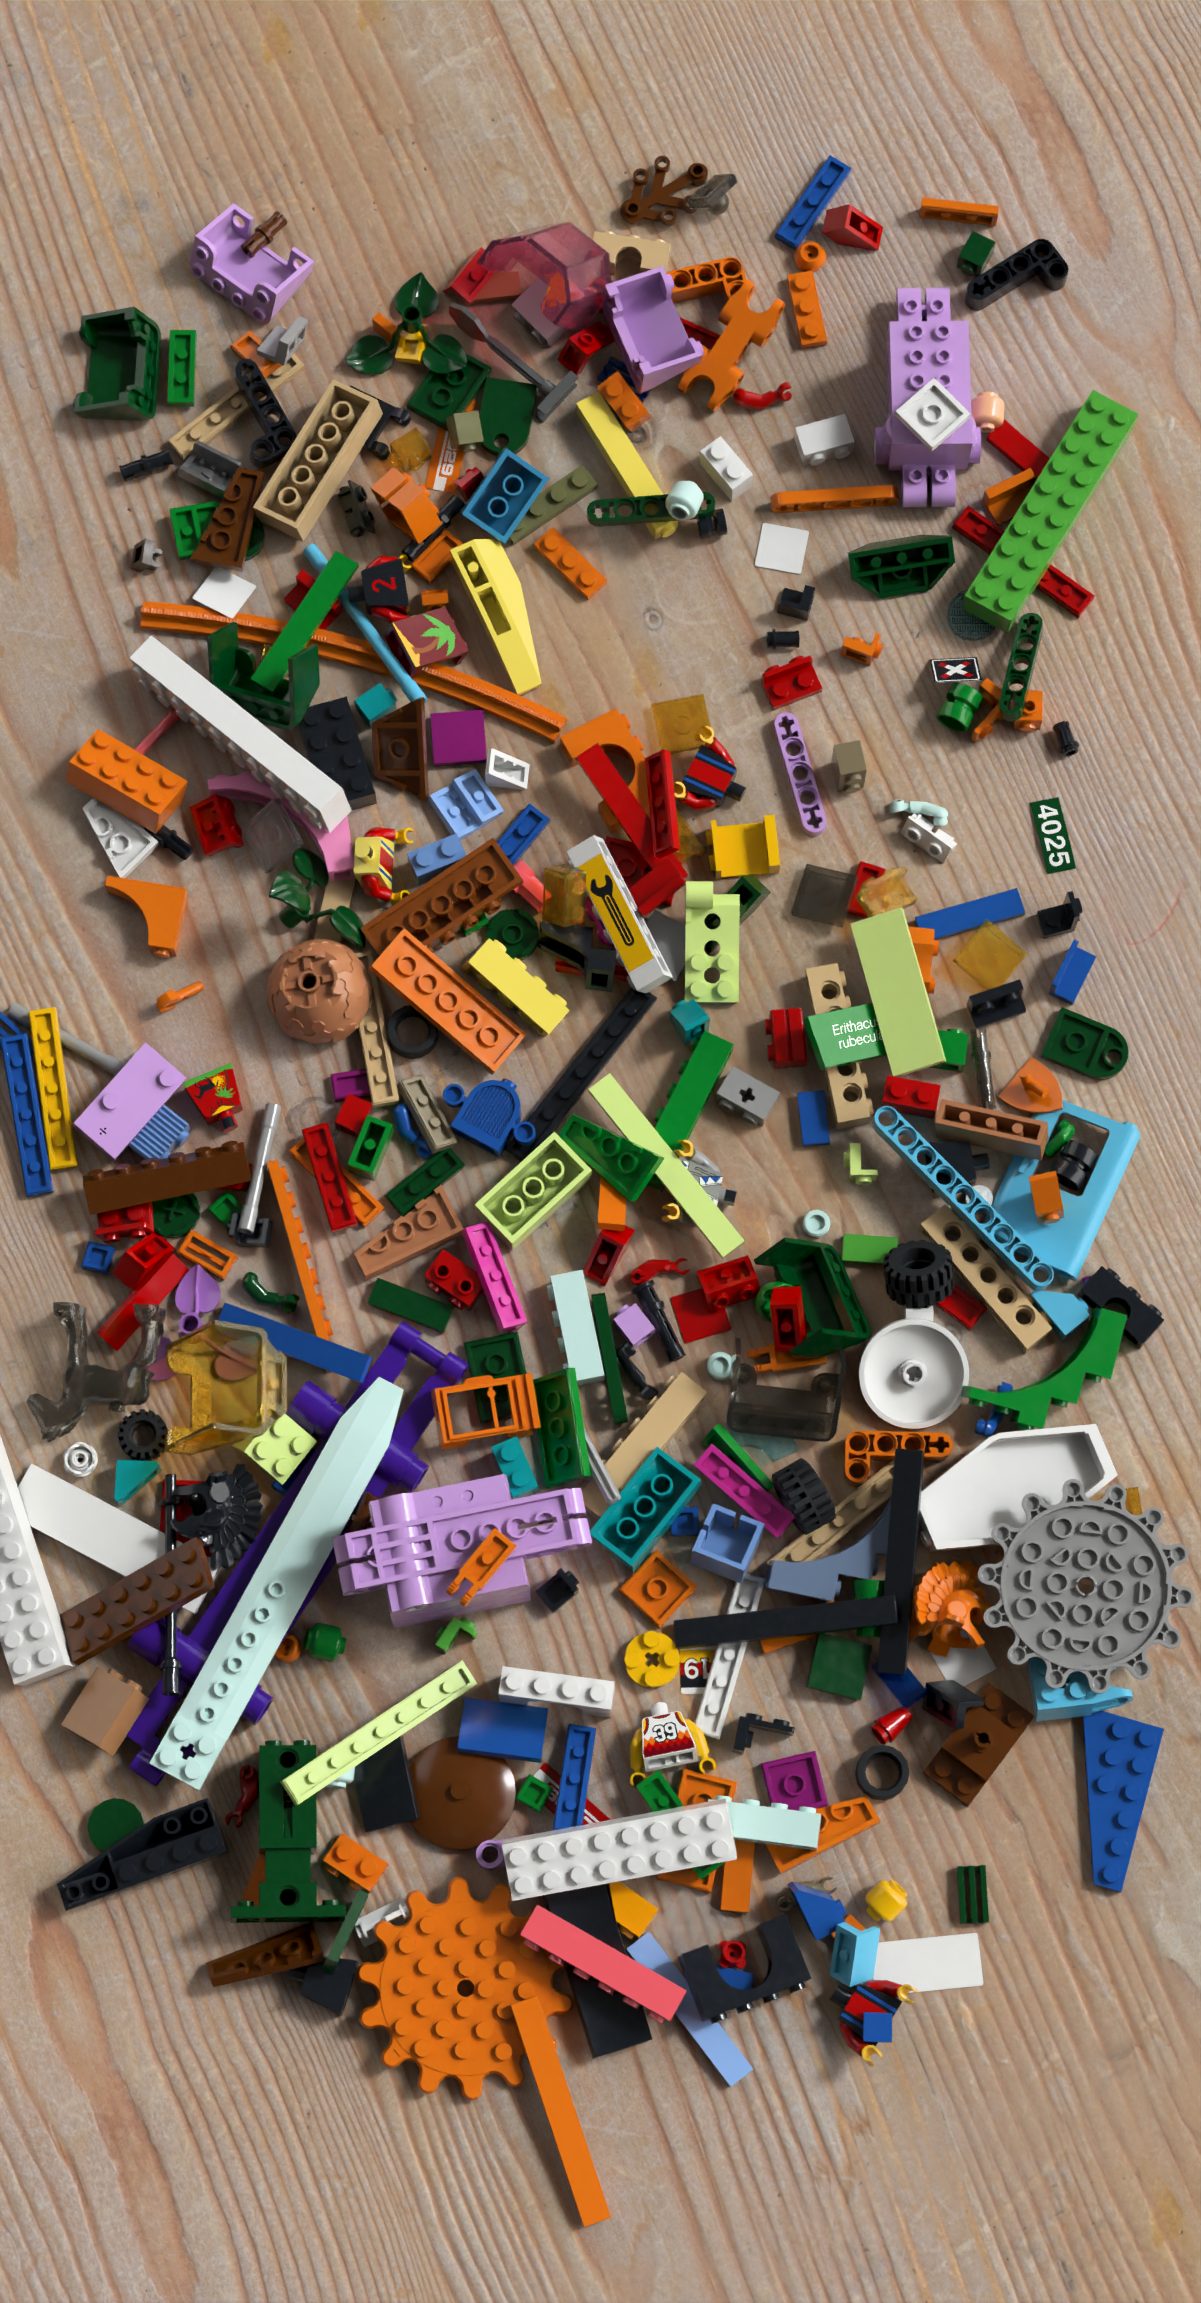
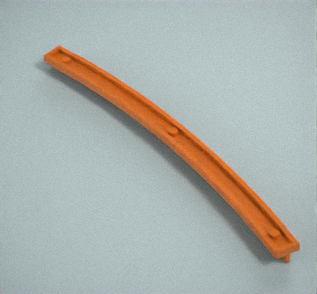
M143 601L140 627L146 630L208 636L231 622H237L239 642L272 647L288 623L287 621L237 612L234 618H229L212 608ZM318 628L305 647L317 644L319 658L349 665L395 679L368 641ZM438 663L423 667L417 677L412 679L420 688L483 710L553 743L556 742L567 722L566 717L542 705Z

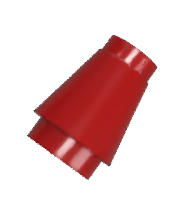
M901 1706L874 1720V1725L870 1727L871 1732L881 1744L892 1743L909 1721L913 1719V1716L905 1706Z

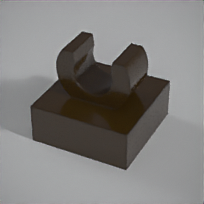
M145 538L134 545L131 570L142 572L147 568L156 570L161 567V564L153 561V556L159 557L163 554L161 549L154 548L155 541Z

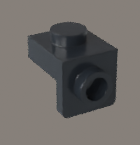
M233 1212L232 1219L227 1226L229 1238L238 1247L268 1248L273 1222L269 1218H257L253 1234H243L237 1230L241 1214Z
M562 1568L556 1571L557 1574L535 1591L537 1596L553 1614L579 1593V1589L576 1586L579 1584L577 1578L571 1571L568 1570L565 1573Z

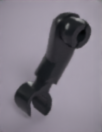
M625 1342L621 1347H618L616 1356L635 1386H639V1392L644 1398L652 1399L659 1391L646 1383L644 1374L630 1359L636 1353L635 1349L628 1342Z

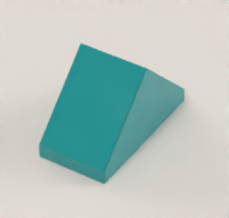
M117 1460L114 1499L121 1507L162 1471L160 1465L156 1461Z

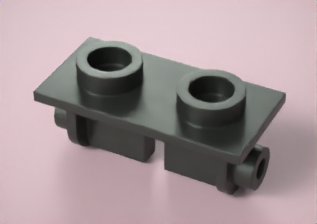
M348 480L349 486L341 487L338 497L343 512L347 513L353 510V513L345 516L350 533L356 538L363 536V531L365 530L373 534L376 533L373 526L375 518L365 501L368 499L365 489L361 485Z

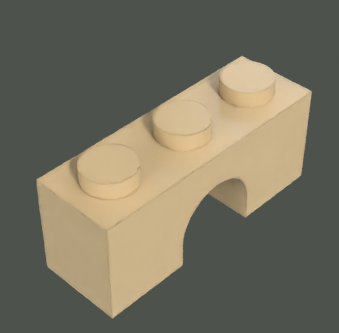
M594 231L589 257V271L615 275L616 265L620 260L633 258L641 265L640 273L661 266L667 272L671 255V243H666L661 239H641L636 235H616L611 231Z

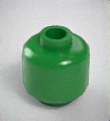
M315 1623L312 1628L306 1630L303 1649L307 1650L309 1657L333 1662L338 1654L344 1653L346 1638L342 1637L339 1627Z

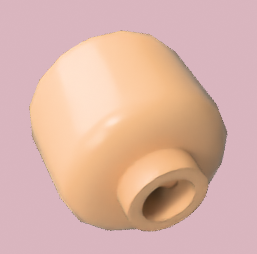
M982 392L971 401L972 417L975 420L976 427H980L981 432L991 433L995 428L1003 424L1004 401L996 393Z

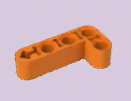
M727 257L666 272V274L672 276L674 281V289H672L671 294L673 304L719 292L723 293L726 304L729 298L747 281L742 263L734 257ZM734 271L737 274L729 276L725 272ZM709 277L712 280L704 282L700 278ZM684 283L687 286L679 288L676 287L675 284Z
M853 1431L846 1437L844 1444V1479L850 1486L860 1487L868 1479L870 1460H895V1448L906 1449L905 1443L911 1440L917 1442L919 1450L922 1451L925 1449V1441H928L927 1447L929 1448L927 1453H924V1462L944 1461L948 1459L952 1452L953 1441L949 1435L941 1432ZM854 1439H858L863 1442L865 1448L861 1451H854L849 1443ZM880 1440H887L891 1443L892 1449L888 1452H883L879 1450L877 1443ZM937 1442H942V1446L947 1447L944 1448L942 1453H939L938 1448L934 1447ZM855 1466L862 1468L864 1476L859 1479L853 1478L849 1473L850 1468Z

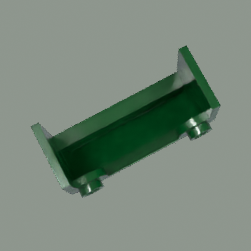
M231 622L207 636L210 683L262 724L289 731L301 723L320 685L317 644H312L288 658L289 680L284 679L273 695L251 682V677L256 671V660L249 650L239 647L237 622Z
M784 1237L754 1259L756 1265L773 1267L777 1281L791 1284L793 1287L801 1286L803 1311L812 1331L804 1335L803 1342L790 1350L792 1355L821 1358L858 1345L871 1336L870 1327L841 1257L830 1244Z

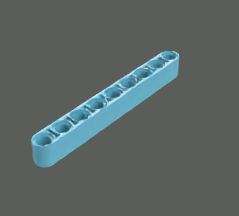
M890 1106L879 1108L872 1122L875 1132L1031 1289H1046L1053 1280L1054 1272L1052 1267L894 1108ZM887 1115L892 1119L893 1124L883 1126L878 1118ZM903 1134L908 1135L912 1140V1144L908 1146L901 1145L897 1137ZM926 1154L930 1157L931 1163L929 1165H921L917 1160V1156ZM940 1173L948 1175L950 1183L946 1185L940 1184L936 1179V1175ZM961 1192L965 1193L970 1201L967 1204H960L957 1202L955 1195ZM977 1212H984L987 1214L989 1222L985 1224L977 1222L975 1214ZM1004 1232L1008 1236V1242H997L994 1233ZM1023 1251L1027 1255V1261L1025 1263L1017 1262L1013 1255L1014 1252ZM1037 1270L1043 1271L1046 1274L1047 1281L1037 1282L1033 1277V1272Z

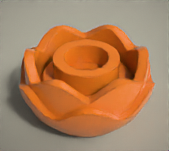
M814 241L800 244L794 253L796 265L803 271H818L826 263L825 249Z

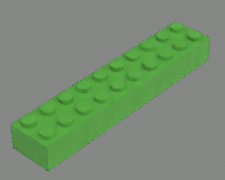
M1092 390L965 594L962 609L1008 634L1134 430L1139 414Z

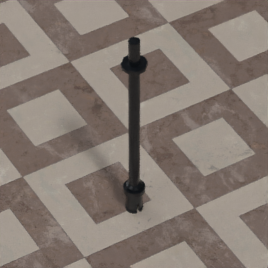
M176 1474L165 1475V1499L158 1501V1505L165 1508V1554L176 1548V1531L170 1521L172 1519L176 1520V1508L183 1506L182 1500L171 1496L176 1488ZM176 1610L165 1616V1659L160 1663V1670H162V1694L164 1696L180 1695L179 1670H182V1663L176 1658Z

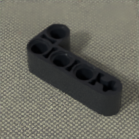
M1037 239L969 282L965 303L969 309L980 311L1035 276H1038L1049 290L1058 291L1065 286L1069 271L1068 265L1049 240ZM1035 253H1044L1046 257H1038ZM1022 266L1025 268V270L1019 271L1014 267ZM1052 272H1057V273H1059L1061 276H1060V277H1054V276H1052L1050 273H1052ZM1001 279L1004 283L997 284L993 280Z
M243 359L236 365L234 379L265 434L252 443L250 460L254 466L265 468L285 457L297 435L258 365L251 359ZM245 370L246 373H251V385L246 374L242 375V371ZM256 392H262L266 398L262 401H257L252 395ZM273 414L279 418V421L269 423L265 417ZM280 437H288L292 443L288 446H283L278 442V439ZM257 449H265L269 455L265 458H260L255 454V451Z

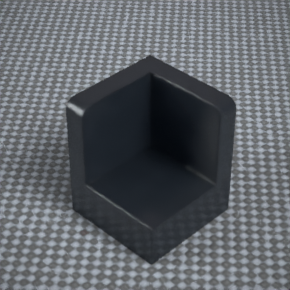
M805 585L803 592L784 588L781 599L778 602L777 613L807 621L814 600L815 587Z

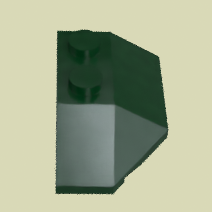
M916 535L866 544L848 552L851 579L879 599L931 590L955 563L952 536Z

